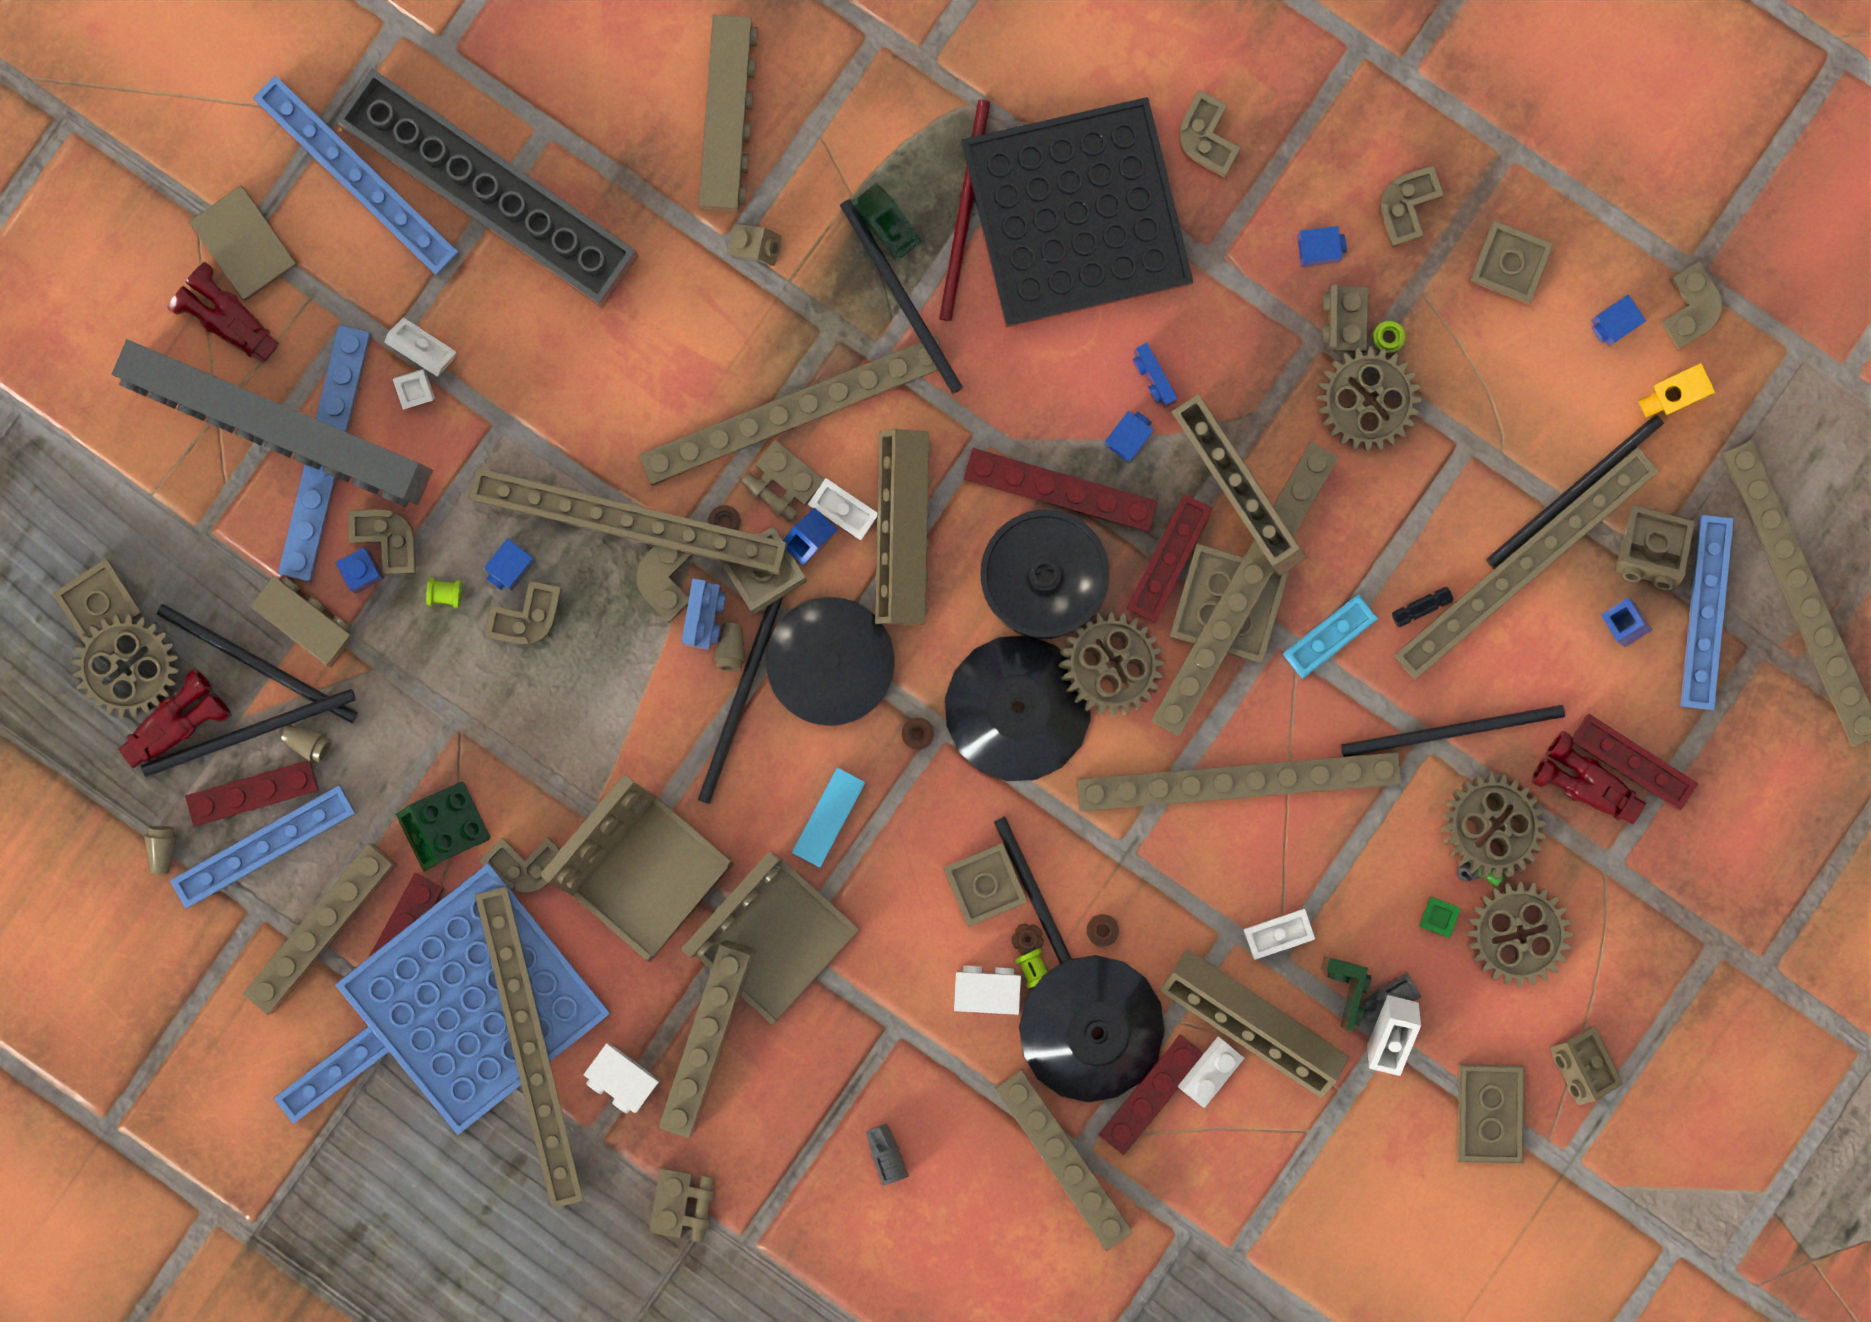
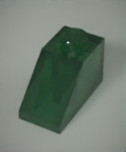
M877 183L851 202L865 223L897 261L922 242L894 199Z

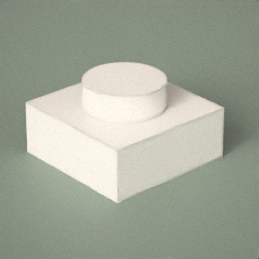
M424 368L393 378L403 410L435 399Z

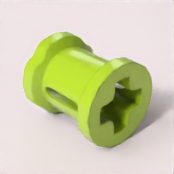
M429 577L426 605L432 606L434 603L448 604L459 609L462 600V580H456L455 583L436 581L435 578Z
M1041 948L1014 959L1016 964H1020L1028 981L1025 984L1027 989L1036 986L1041 977L1048 972L1040 956L1042 953Z

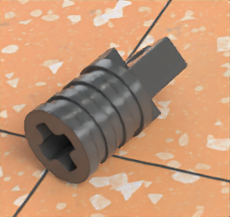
M1406 972L1401 977H1397L1394 981L1387 983L1386 986L1379 988L1361 1002L1360 1006L1364 1007V1014L1373 1023L1378 1020L1387 995L1410 1001L1418 1000L1421 998V995Z
M888 1124L868 1130L867 1136L872 1153L871 1156L875 1162L874 1165L877 1168L878 1176L881 1179V1185L884 1186L909 1177L902 1154L899 1151L900 1148Z

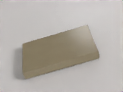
M239 186L189 221L244 301L297 266L295 260L243 186Z
M1458 1065L1457 1162L1523 1164L1525 1066Z

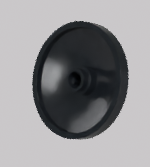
M1056 510L1026 512L1012 518L1001 526L990 539L984 551L980 571L984 597L993 614L1011 630L1037 639L1063 637L1085 626L1101 608L1108 591L1110 577L1106 551L1094 531L1080 519Z
M837 597L809 600L788 612L774 629L766 653L767 676L776 697L795 716L817 725H844L867 715L881 702L887 693L894 673L892 642L884 625L875 624V615L864 606L851 600Z

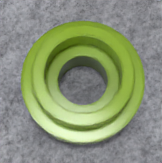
M1385 321L1376 327L1373 333V341L1379 350L1384 348L1386 353H1394L1404 345L1406 336L1400 324L1394 321ZM1391 332L1395 337L1394 342H1385L1383 339L1384 333Z

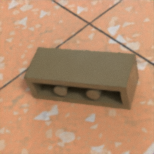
M273 576L250 607L325 665L332 667L355 637L348 631L351 625L337 615L333 619L323 612L326 606L310 595L308 599L298 593L301 587L285 576L281 580Z

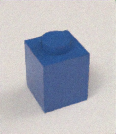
M1338 226L1303 230L1297 235L1301 267L1338 263L1343 258L1342 253H1347L1345 234H1339Z
M1627 295L1591 320L1594 324L1592 330L1602 343L1606 341L1611 346L1646 322V319L1630 296Z
M1128 411L1105 440L1104 445L1127 463H1130L1154 430L1149 427L1152 422L1138 411L1134 415Z
M814 508L791 529L783 541L788 544L786 550L804 566L824 548L838 529Z
M507 538L483 569L490 573L486 579L498 589L502 590L506 586L508 589L513 590L536 560Z
M362 548L335 562L351 592L358 593L384 579L370 550Z
M1629 597L1601 614L1617 642L1624 647L1652 631L1638 605Z

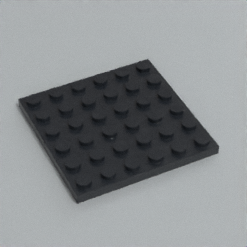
M1148 97L961 140L1006 327L1193 284Z

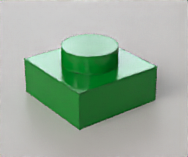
M1429 896L1418 927L1450 938L1461 908Z

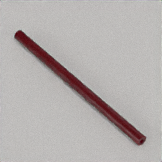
M978 100L972 137L985 134L991 102ZM967 165L939 316L940 320L952 321L974 198Z

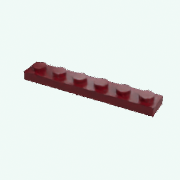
M972 448L964 476L966 481L1147 533L1149 532L1157 501L975 448Z

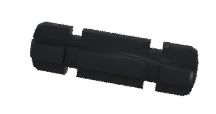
M1443 587L1435 591L1434 595L1428 594L1408 604L1407 608L1402 607L1394 611L1392 618L1398 627H1402L1410 623L1411 619L1415 621L1437 610L1438 606L1443 607L1452 603L1454 599L1448 587Z

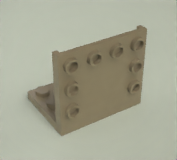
M624 774L540 873V876L551 885L575 897L645 960L651 962L734 863L652 792Z
M769 851L681 950L690 958L697 956L710 969L712 968L719 944L724 940L755 950L740 996L773 1025L855 935L859 928L774 851Z

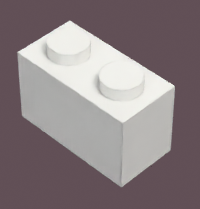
M963 965V972L956 971L954 1011L1019 1015L1021 975L1014 974L1015 968L995 967V973H982V966Z
M1387 995L1367 1044L1369 1069L1398 1076L1401 1075L1421 1027L1419 1002Z
M610 1042L606 1043L583 1074L589 1079L586 1084L601 1095L605 1091L615 1099L612 1103L626 1114L630 1110L637 1113L661 1081Z

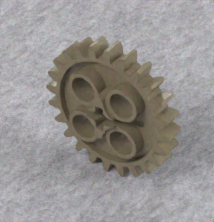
M1373 347L1367 348L1365 356H1363L1359 348L1354 349V358H1351L1347 353H1343V364L1335 360L1331 362L1335 368L1334 373L1330 371L1323 372L1329 379L1328 383H1318L1320 388L1326 390L1324 395L1316 396L1317 400L1325 402V406L1317 410L1318 413H1327L1328 415L1322 424L1334 425L1330 432L1331 436L1342 433L1340 438L1341 444H1345L1349 439H1352V449H1357L1360 442H1363L1365 451H1370L1372 442H1375L1377 448L1382 450L1384 446L1383 440L1385 439L1391 445H1395L1394 434L1405 437L1406 434L1402 427L1404 425L1414 427V423L1409 419V416L1420 414L1418 410L1412 408L1413 403L1422 401L1421 398L1413 396V392L1421 388L1420 385L1410 384V380L1416 374L1404 373L1408 363L1403 362L1397 365V354H1393L1389 359H1386V349L1381 348L1377 356L1374 355ZM1367 367H1372L1377 372V380L1372 385H1366L1362 381V372ZM1350 377L1354 378L1364 392L1375 393L1373 401L1389 415L1387 421L1381 417L1372 405L1367 404L1364 406L1362 404L1365 398L1348 382ZM1344 389L1350 390L1354 395L1353 404L1347 408L1342 407L1338 402V396ZM1389 390H1394L1399 395V403L1392 409L1388 408L1383 400L1384 395ZM1368 412L1372 413L1376 418V425L1370 431L1364 430L1360 424L1361 417Z
M1109 612L1104 621L1100 613L1094 616V624L1089 621L1083 626V629L1080 628L1073 632L1076 638L1068 636L1064 642L1071 648H1064L1060 652L1062 656L1068 658V660L1059 664L1060 668L1068 669V673L1061 677V680H1071L1072 685L1066 691L1068 693L1076 690L1079 694L1075 702L1078 703L1085 699L1087 701L1085 710L1088 711L1095 705L1097 706V715L1100 716L1108 708L1110 717H1114L1117 715L1119 708L1125 716L1130 713V706L1137 711L1142 707L1140 700L1147 703L1152 699L1147 691L1155 693L1159 689L1153 681L1163 678L1161 673L1155 671L1164 665L1163 661L1155 660V656L1161 653L1162 649L1152 648L1151 644L1157 638L1155 636L1147 639L1145 634L1148 631V627L1146 626L1138 630L1136 628L1138 619L1135 618L1128 624L1126 623V614L1123 613L1115 621L1113 612ZM1111 636H1117L1122 640V650H1117L1111 646ZM1096 640L1101 642V647L1096 644ZM1084 652H1091L1095 655L1097 660L1095 666H1090L1084 661ZM1108 661H1115L1117 666L1109 669L1106 663ZM1128 663H1133L1139 668V677H1133L1128 673ZM1101 679H1107L1112 683L1113 693H1106L1101 689ZM1122 682L1127 684V689L1122 687Z
M116 613L111 624L103 617L101 619V629L94 624L89 627L93 636L83 633L80 637L86 646L76 645L74 649L82 655V657L72 659L73 664L80 666V669L73 672V677H82L83 679L77 685V689H88L84 700L95 697L97 699L94 704L95 709L99 708L102 704L107 705L106 715H109L113 708L118 709L119 718L123 717L126 709H129L131 715L136 717L139 707L147 714L150 711L149 702L158 706L161 702L158 697L159 694L165 697L170 695L165 685H175L176 680L169 676V674L179 671V667L170 665V662L178 659V654L168 653V650L174 646V642H163L167 634L166 630L158 634L154 632L157 622H153L149 627L145 626V616H142L138 623L133 622L132 613L127 615L125 621H121L119 614ZM123 635L133 637L136 641L135 649L127 651L121 648L119 638ZM142 647H148V651L133 662L130 667L131 672L128 669H124L108 684L103 683L104 678L118 669L121 663L119 659L126 662ZM97 656L107 657L111 662V668L107 671L97 669L94 665V658ZM144 660L153 661L157 665V672L153 675L144 674L140 669V663ZM120 680L128 681L132 686V693L128 695L119 694L115 689V683Z
M1489 774L1486 776L1485 783L1481 776H1477L1473 779V785L1467 781L1462 784L1463 791L1457 789L1452 793L1456 800H1449L1445 804L1452 812L1442 814V818L1449 821V824L1443 826L1441 831L1450 833V837L1443 842L1444 844H1454L1455 848L1450 852V856L1460 854L1462 857L1458 865L1470 863V874L1480 868L1481 878L1487 877L1491 871L1494 879L1502 877L1503 871L1507 877H1511L1514 875V868L1519 872L1525 870L1524 862L1531 864L1536 860L1532 853L1542 851V847L1536 841L1544 840L1546 835L1538 832V829L1543 828L1547 823L1538 821L1537 816L1541 815L1544 810H1534L1533 805L1537 802L1538 798L1535 797L1528 800L1526 795L1529 792V788L1527 787L1521 791L1517 790V779L1510 785H1507L1506 775L1501 776L1496 782L1494 775ZM1487 797L1495 799L1498 805L1497 811H1492L1488 808L1486 804ZM1507 806H1511L1512 811L1496 826V831L1490 834L1482 845L1477 848L1475 843L1490 829L1492 822L1503 814ZM1511 819L1519 821L1522 827L1521 833H1516L1512 830L1510 826ZM1467 820H1471L1477 825L1478 831L1476 835L1471 834L1467 830ZM1491 842H1495L1501 847V856H1496L1491 852Z
M1517 882L1515 891L1512 890L1509 883H1505L1503 886L1504 893L1502 894L1496 888H1492L1494 898L1491 900L1486 896H1482V902L1485 904L1484 908L1473 907V910L1479 915L1478 919H1468L1469 923L1476 926L1475 930L1466 932V935L1475 937V942L1468 945V948L1478 949L1479 951L1473 957V960H1484L1485 963L1481 971L1486 972L1492 968L1491 979L1493 980L1498 979L1501 974L1504 975L1503 983L1505 985H1509L1513 977L1518 987H1522L1524 978H1527L1530 985H1535L1536 975L1542 980H1548L1546 970L1549 969L1557 973L1558 968L1554 962L1556 960L1566 962V958L1560 954L1561 950H1571L1572 948L1564 943V938L1573 936V933L1564 931V927L1572 922L1560 917L1567 910L1566 907L1556 909L1554 906L1559 898L1554 896L1547 900L1548 889L1543 888L1536 894V884L1533 883L1528 886L1527 891H1524L1522 882ZM1530 905L1535 906L1539 912L1538 919L1532 924L1527 923L1523 917L1524 910ZM1499 913L1505 915L1508 922L1507 927L1501 932L1496 931L1492 926L1493 917ZM1541 925L1547 926L1546 931L1524 935L1522 937L1523 942H1520L1519 939H1508L1500 943H1492L1494 937L1517 932L1516 926L1524 930ZM1537 937H1543L1547 943L1546 951L1541 955H1536L1532 950V942ZM1506 945L1513 946L1516 951L1515 959L1510 963H1505L1500 957L1501 949Z

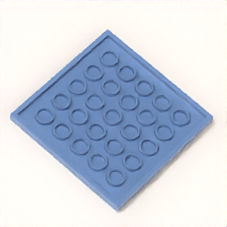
M489 862L335 984L457 1135L521 1085L475 898V893L503 886L508 887ZM508 887L549 1060L552 1061L607 1017L610 1011Z

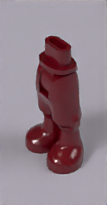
M203 262L188 277L186 284L209 299L216 308L207 307L188 288L182 286L171 299L167 309L176 315L187 312L195 316L208 333H214L235 348L246 352L248 357L254 355L262 363H265L276 350L279 343L269 335L271 331L265 329L260 321L239 302L236 295L222 291L213 282V269L209 264Z
M192 669L186 675L184 687L178 694L161 701L158 708L137 727L134 733L127 735L128 741L118 748L132 768H135L143 761L148 763L151 761V758L166 752L182 740L189 739L195 732L196 727L209 719L222 722L232 716L224 701L214 693L206 696L188 714L181 715L185 707L207 695L213 689L207 678L198 669Z
M1561 731L1547 749L1546 755L1575 770L1579 776H1571L1548 758H1543L1538 764L1531 782L1540 787L1548 784L1559 786L1564 789L1565 793L1573 801H1581L1594 809L1612 815L1616 820L1623 818L1633 825L1646 803L1637 798L1634 790H1630L1620 779L1603 768L1597 760L1579 755L1572 748L1573 737L1567 732Z

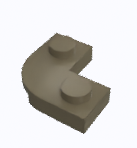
M1199 90L1182 121L1180 142L1184 152L1190 159L1225 178L1240 147L1213 133L1227 104Z
M1434 165L1396 178L1384 191L1381 198L1380 211L1392 247L1424 236L1414 206L1444 196Z
M1700 261L1670 279L1687 307L1661 323L1677 350L1709 331L1717 323L1721 314V295Z
M389 510L348 511L349 543H381L382 574H416L415 537L411 526L402 516Z
M655 545L640 561L636 574L637 586L644 599L670 623L688 605L689 597L670 577L692 555Z
M529 581L523 612L491 605L484 637L520 645H528L540 641L550 632L554 625L562 588Z
M501 838L482 857L480 862L483 865L489 862L512 891L530 893L538 891L549 884L540 876V873L561 849L550 838H547L525 860L504 838Z

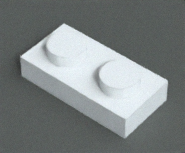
M404 317L388 332L384 343L437 377L453 361L456 355V351Z
M825 478L808 503V506L813 509L816 508L823 516L860 541L865 537L878 516L876 511L827 478Z
M1305 909L1243 929L1253 960L1315 940Z
M1217 1037L1177 1087L1205 1108L1245 1058L1220 1037Z

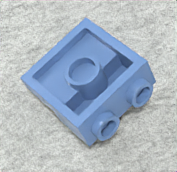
M692 579L681 641L685 646L711 650L712 643L718 644L721 625L715 624L717 612L723 613L726 601V593H721L722 587L720 585L707 583L705 580Z

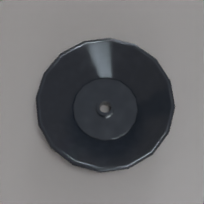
M1027 636L998 637L975 648L954 671L945 696L946 727L958 752L980 772L1005 781L1037 780L1062 768L1082 746L1091 720V709L1085 710L1087 703L1085 699L1078 703L1075 702L1079 694L1076 690L1067 693L1066 690L1072 683L1071 680H1061V677L1068 673V669L1060 668L1059 664L1068 660V658L1060 654L1061 649L1056 645ZM1017 701L1022 702L1025 706L1024 711L1020 714L1015 713L1012 709L1013 703Z
M1098 955L1067 960L1044 974L1025 1000L1019 1025L1023 1056L1036 1078L1061 1097L1088 1103L1117 1098L1141 1083L1159 1057L1165 1032L1161 1002L1148 980L1124 961ZM1100 1027L1102 1030L1101 1035L1093 1038L1092 1030Z

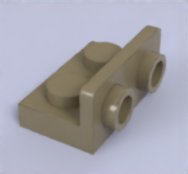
M1331 284L1328 292H1323L1322 311H1328V324H1322V343H1327V352H1354L1355 348H1359L1361 352L1367 351L1368 287L1338 286V284Z
M1595 1026L1587 1028L1565 1042L1550 1047L1554 1063L1560 1069L1568 1085V1091L1578 1105L1594 1102L1624 1085Z

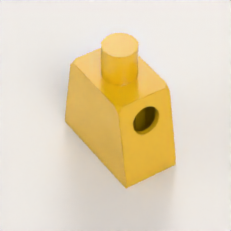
M1702 363L1654 385L1652 388L1655 393L1638 400V403L1645 418L1662 410L1665 416H1668L1712 396L1715 391ZM1677 389L1680 393V398L1672 402L1669 401L1666 397V392Z

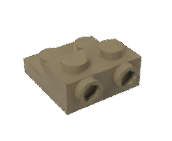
M1632 505L1629 510L1624 539L1620 544L1615 572L1623 573L1622 577L1630 582H1639L1641 579L1654 582L1653 585L1660 590H1671L1673 587L1678 588L1685 576L1695 522Z

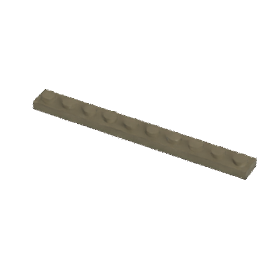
M934 336L933 338L935 339L936 343L938 344L939 348L943 353L937 336ZM919 342L642 453L639 456L650 484L655 485L937 372L938 369L923 344Z
M1753 440L1722 453L1723 461L1851 747H1856L1871 740V704Z
M1311 441L1273 505L1292 536L1295 535L1339 458ZM1255 539L1151 719V722L1177 737L1182 733L1275 570Z
M1638 447L1635 448L1394 654L1393 657L1411 678L1416 680L1659 471Z
M480 468L476 469L469 499L474 502L780 575L788 545L784 541Z
M1398 753L1077 779L1079 811L1401 785Z
M503 886L475 893L551 1208L583 1201L580 1182L508 887Z

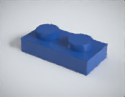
M1146 342L1135 349L1136 357L1132 360L1141 376L1146 374L1152 385L1148 387V390L1155 403L1162 402L1164 408L1174 404L1178 398Z

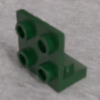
M463 782L414 802L396 813L423 872L437 866L448 858L490 839V835Z
M1324 956L1321 969L1328 971V978L1349 983L1352 977L1340 1027L1353 1031L1354 1025L1360 1026L1364 1007L1359 1004L1362 993H1368L1371 975L1367 974V967Z

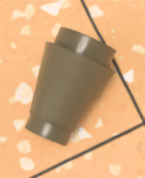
M723 623L714 656V661L717 662V669L732 672L742 670V664L746 660L741 624Z
M288 725L285 728L281 737V742L311 763L315 761L322 763L328 756L332 746V740L328 739L325 733Z
M149 826L144 838L150 873L167 874L169 873L177 836L174 835L173 827Z

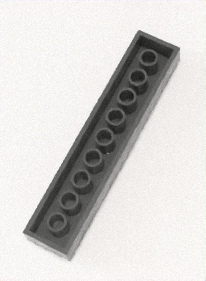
M373 68L335 120L346 132L601 308L604 307L639 257L635 249Z
M128 339L125 341L111 374L121 379L119 385L146 397L148 395V398L174 409L179 404L177 410L202 421L205 420L207 415V423L230 433H233L234 429L237 428L235 435L261 446L265 440V448L291 458L294 452V460L317 470H320L321 465H324L322 472L345 482H349L350 477L354 478L352 485L377 495L379 490H383L381 497L404 507H407L408 502L416 505L419 504L433 472L432 469Z

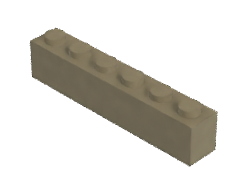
M713 15L699 198L701 211L739 213L740 205L746 204L747 186L741 185L742 173H748L749 154H743L744 141L750 142L751 122H746V110H752L753 91L748 90L749 78H755L756 59H750L751 46L757 47L758 27H753L751 17Z
M1197 394L1173 410L1174 417L1276 572L1282 575L1307 557L1200 395Z
M903 429L879 431L875 624L905 626L925 624V616L927 614L925 591L928 581L926 553L929 547L927 538V520L929 518L927 496L930 485L928 457L931 451L929 432Z
M367 844L244 991L243 995L267 1015L273 1014L398 864L374 844Z
M727 940L719 944L658 1128L688 1139L695 1132L755 950Z
M1186 949L1174 965L1160 989L1162 993L1321 1099L1337 1082L1349 1058L1348 1055L1189 949Z
M1020 1069L995 1086L997 1093L1106 1251L1132 1234V1229L1023 1070Z

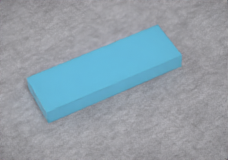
M1357 594L1282 655L1301 679H1303L1378 620V618L1360 595Z
M837 767L792 853L821 868L866 782Z

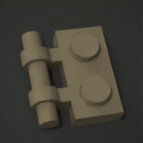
M774 440L755 464L756 467L764 472L762 477L758 480L748 472L741 483L750 489L749 493L756 499L760 497L772 507L771 511L778 517L782 515L789 522H792L799 512L790 506L791 502L796 498L803 505H806L819 489L824 479ZM772 480L787 491L781 498L767 487Z
M660 1168L649 1233L681 1238L683 1226L692 1227L690 1240L703 1242L705 1230H709L710 1219H707L710 1201H714L715 1191L712 1190L714 1177L702 1175L700 1187L690 1186L692 1173ZM688 1197L697 1198L695 1216L685 1215Z

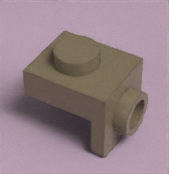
M733 224L726 254L733 258L760 261L766 265L774 266L781 248V235L763 227Z

